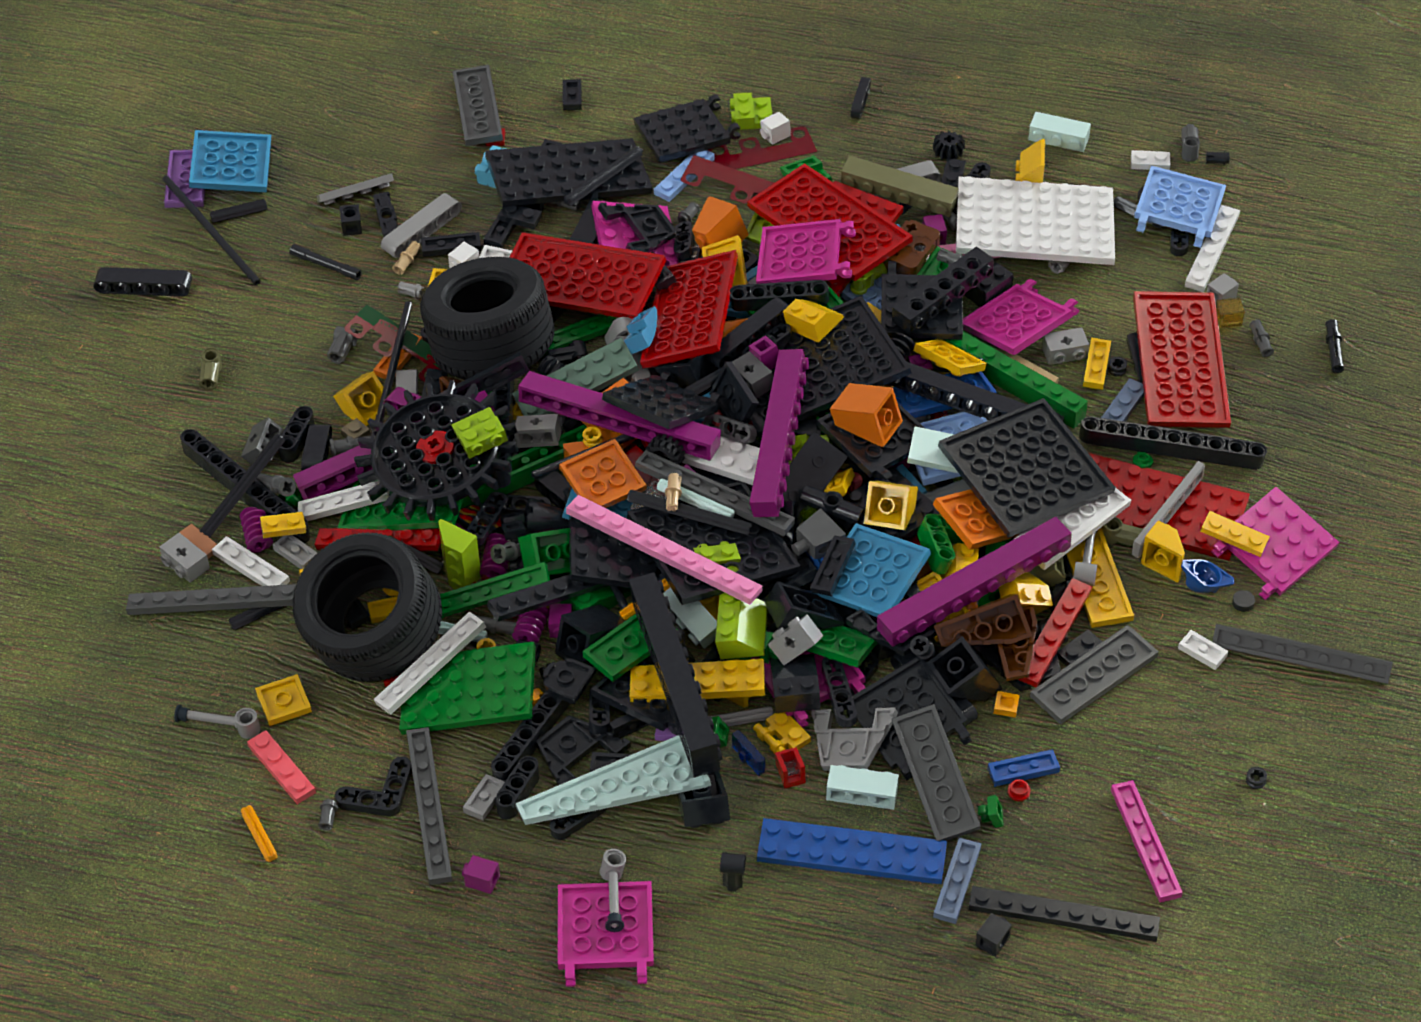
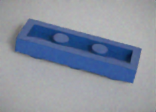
M1053 749L988 763L987 767L994 787L1012 783L1017 779L1027 780L1060 772V766Z

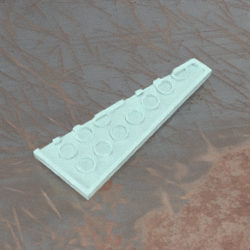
M678 735L516 803V807L524 824L529 825L711 786L707 774L694 778Z

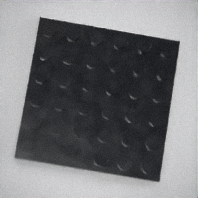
M1044 398L942 439L938 443L940 450L1008 538L1047 522L1054 517L1061 516L1114 493L1116 488Z
M738 481L724 485L751 497V491L744 482ZM678 499V503L693 506ZM648 507L627 511L628 520L693 552V548H697L700 544L715 546L723 541H727L729 544L736 543L741 561H730L719 565L725 568L735 566L738 568L736 573L758 584L800 571V564L780 534L734 514L733 518L752 524L749 535ZM651 556L681 605L725 593Z

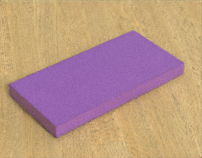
M170 150L167 175L196 207H204L205 189L189 188L193 150ZM166 185L165 208L185 207Z

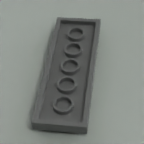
M489 65L453 70L466 146L503 140Z
M1127 625L1033 689L1030 697L1061 725L1156 659L1159 652Z
M935 704L892 718L894 729L936 841H948L981 829Z

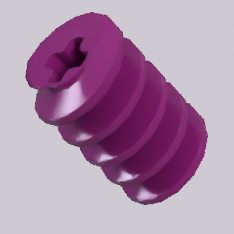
M246 507L240 513L245 543L249 551L258 553L268 549L273 544L272 537L263 538L260 517L267 516V513L256 507Z
M492 533L486 539L480 576L485 579L507 573L508 560L498 564L491 558V549L494 545H504L510 542L505 540L502 534Z
M542 607L519 615L514 632L512 633L513 639L516 641L522 639L538 643L542 635L541 631H543L544 625L547 622L549 610L546 607Z

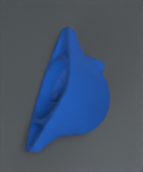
M1202 559L1182 561L1181 568L1186 574V585L1194 592L1215 593L1219 588L1234 584V578L1212 562Z

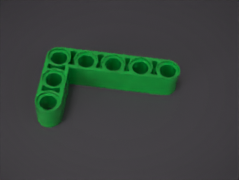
M927 514L917 531V536L921 546L930 549L931 555L927 561L931 570L943 575L948 572L956 556L952 544L964 542L941 514ZM1013 538L1007 539V540H1004V541H1005V542H1011V541L1013 540Z

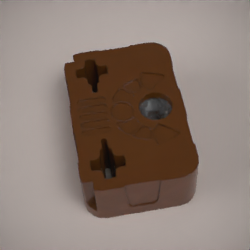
M910 220L905 221L901 228L913 236V242L882 262L887 269V273L888 261H896V274L917 275L936 247H940L939 230Z

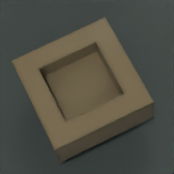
M356 418L341 428V434L345 438L347 436L353 438L365 437L370 435V429Z

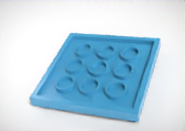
M195 130L189 188L267 192L271 135Z
M855 523L846 538L854 539L856 545L833 595H818L855 610L862 609L867 614L877 617L879 614L900 603L931 555L930 549Z

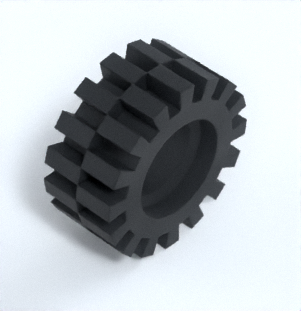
M660 434L654 437L645 449L678 465H681L685 459V451L682 450L684 447L678 445V440L673 441L674 437L670 436L667 438L666 434H663L662 437ZM661 452L667 454L668 457H665Z

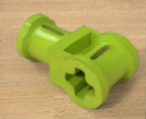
M881 263L858 280H853L850 285V291L856 295L865 294L869 288L874 286V280L882 277V274H887L885 265Z

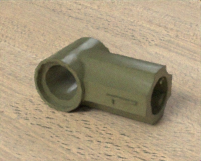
M209 347L204 349L201 354L202 366L199 385L206 390H213L218 385L222 362L218 349Z
M1114 517L1102 526L1107 544L1110 545L1117 542L1133 545L1134 540L1143 530V528L1123 524L1117 517Z

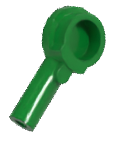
M1137 452L1133 456L1132 463L1140 468H1150L1153 465V458L1145 452Z

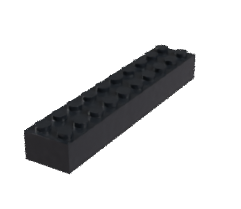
M654 572L629 579L633 607L693 776L695 778L720 771L719 761L723 760L719 748L721 747L719 736L717 733L714 734L712 717L707 715L706 701L700 696L702 694L699 682L694 679L695 672L692 663H688L687 649L681 644L683 640L680 630H676L675 616L669 611L671 608L668 597H664V594H662L664 593L662 581H657Z

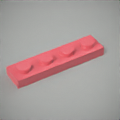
M266 730L247 741L251 751L297 805L316 793L315 787Z

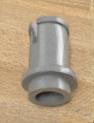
M401 281L398 285V289H401L398 290L399 294L413 296L414 299L422 298L424 294V287L421 284L414 285Z

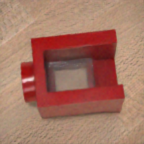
M797 747L776 752L775 764L782 779L784 789L805 784V765Z

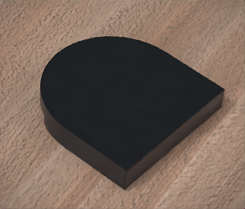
M570 658L556 663L552 662L546 667L543 674L544 687L552 696L575 705L596 674V668Z

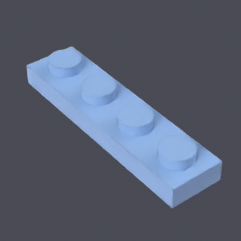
M708 150L690 154L654 188V195L670 202L688 185L681 181V177L693 155L713 161L715 154ZM688 174L686 180L691 182L697 175Z

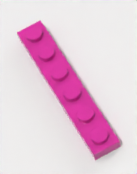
M1134 781L1111 785L1113 797L1159 903L1181 898L1183 893Z

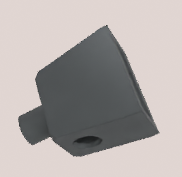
M819 509L796 529L797 542L791 545V548L796 556L807 552L813 559L817 560L825 556L834 535L846 537V533L822 509Z

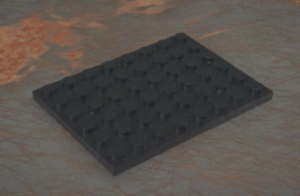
M862 296L831 308V310L843 314L844 318L819 343L792 331V340L778 349V351L803 349L805 357H808L809 369L805 370L806 384L803 385L804 396L800 400L801 413L797 415L798 422L830 409L849 383L884 386L912 374L910 366ZM775 368L771 369V371H772V373H773V377H774ZM771 390L757 398L759 404L749 421L755 427L759 438L763 435Z

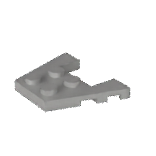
M876 708L872 728L831 729L834 715L831 709L812 710L819 757L823 770L830 771L831 765L868 769L893 724L892 718L897 716L896 708Z

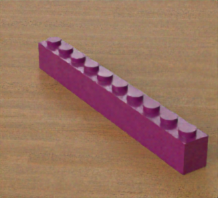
M803 349L778 351L749 502L753 517H779L780 508L784 506L783 492L787 490L786 476H789V461L792 460L793 456L791 447L795 445L794 430L798 429L797 415L801 413L800 400L803 399V385L806 384L805 370L809 369L808 357H805Z
M529 371L518 386L519 402L650 442L659 434L661 437L663 434H666L667 438L672 436L674 437L673 441L678 440V445L684 447L682 450L686 454L711 461L720 447V429L694 421L666 429L603 401V393Z
M485 390L481 391L474 400L481 402L488 395ZM359 445L294 474L293 477L303 499L307 500L329 494L358 481L357 475L370 471L373 468L372 465L357 468L354 457L371 454V449L361 448Z
M1054 517L877 616V630L892 647L903 643L916 633L923 632L932 624L941 622L948 615L959 612L966 605L978 601L989 592L996 591L1005 583L1014 581L1016 577L1023 573L1030 572L1039 564L1048 562L1055 555L1067 551L1071 547L1072 533L1057 517Z

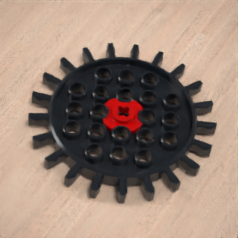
M450 380L447 393L435 395V390L431 382L426 383V397L414 400L412 394L405 390L404 398L407 404L396 410L391 404L384 403L385 410L390 417L384 423L371 418L367 421L370 428L377 431L375 438L358 437L357 440L361 448L371 449V454L354 457L357 468L371 465L373 468L370 471L357 475L361 486L376 480L379 482L378 485L367 492L369 499L373 502L384 493H387L390 497L383 504L386 513L389 514L399 502L406 504L403 511L406 520H411L416 507H427L426 512L429 520L434 521L437 506L448 504L450 511L454 516H457L459 511L456 501L469 496L473 503L477 506L480 505L481 502L476 490L483 484L497 491L499 485L497 480L491 477L495 469L506 472L512 471L510 462L501 460L500 456L501 453H518L516 442H504L469 459L466 452L461 453L465 450L452 428V424L488 407L491 408L497 402L493 392L481 402L474 400L479 393L476 384L472 383L465 396L456 394L457 386L455 381ZM506 405L493 412L499 421L511 416ZM514 422L502 425L506 436L518 433Z

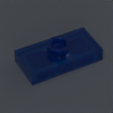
M741 731L733 732L732 747L738 753L741 761L747 763L758 776L765 773V758Z

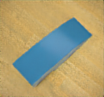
M655 306L639 313L626 326L630 334L624 342L631 355L648 348L654 339L657 327V309Z

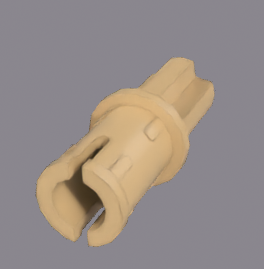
M412 241L408 248L400 253V258L392 266L396 274L402 275L406 268L414 262V257L421 248L420 243Z
M672 473L668 476V486L665 489L667 511H676L678 509V499L682 495V490L680 489L682 477L677 473Z

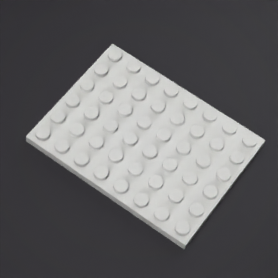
M969 176L958 178L956 254H967L977 246L988 255L996 257L1105 265L1115 264L1113 188L1069 185L1066 183L1020 182L1009 179L972 178Z

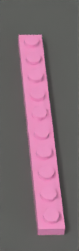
M580 495L566 507V514L749 605L762 592V585Z

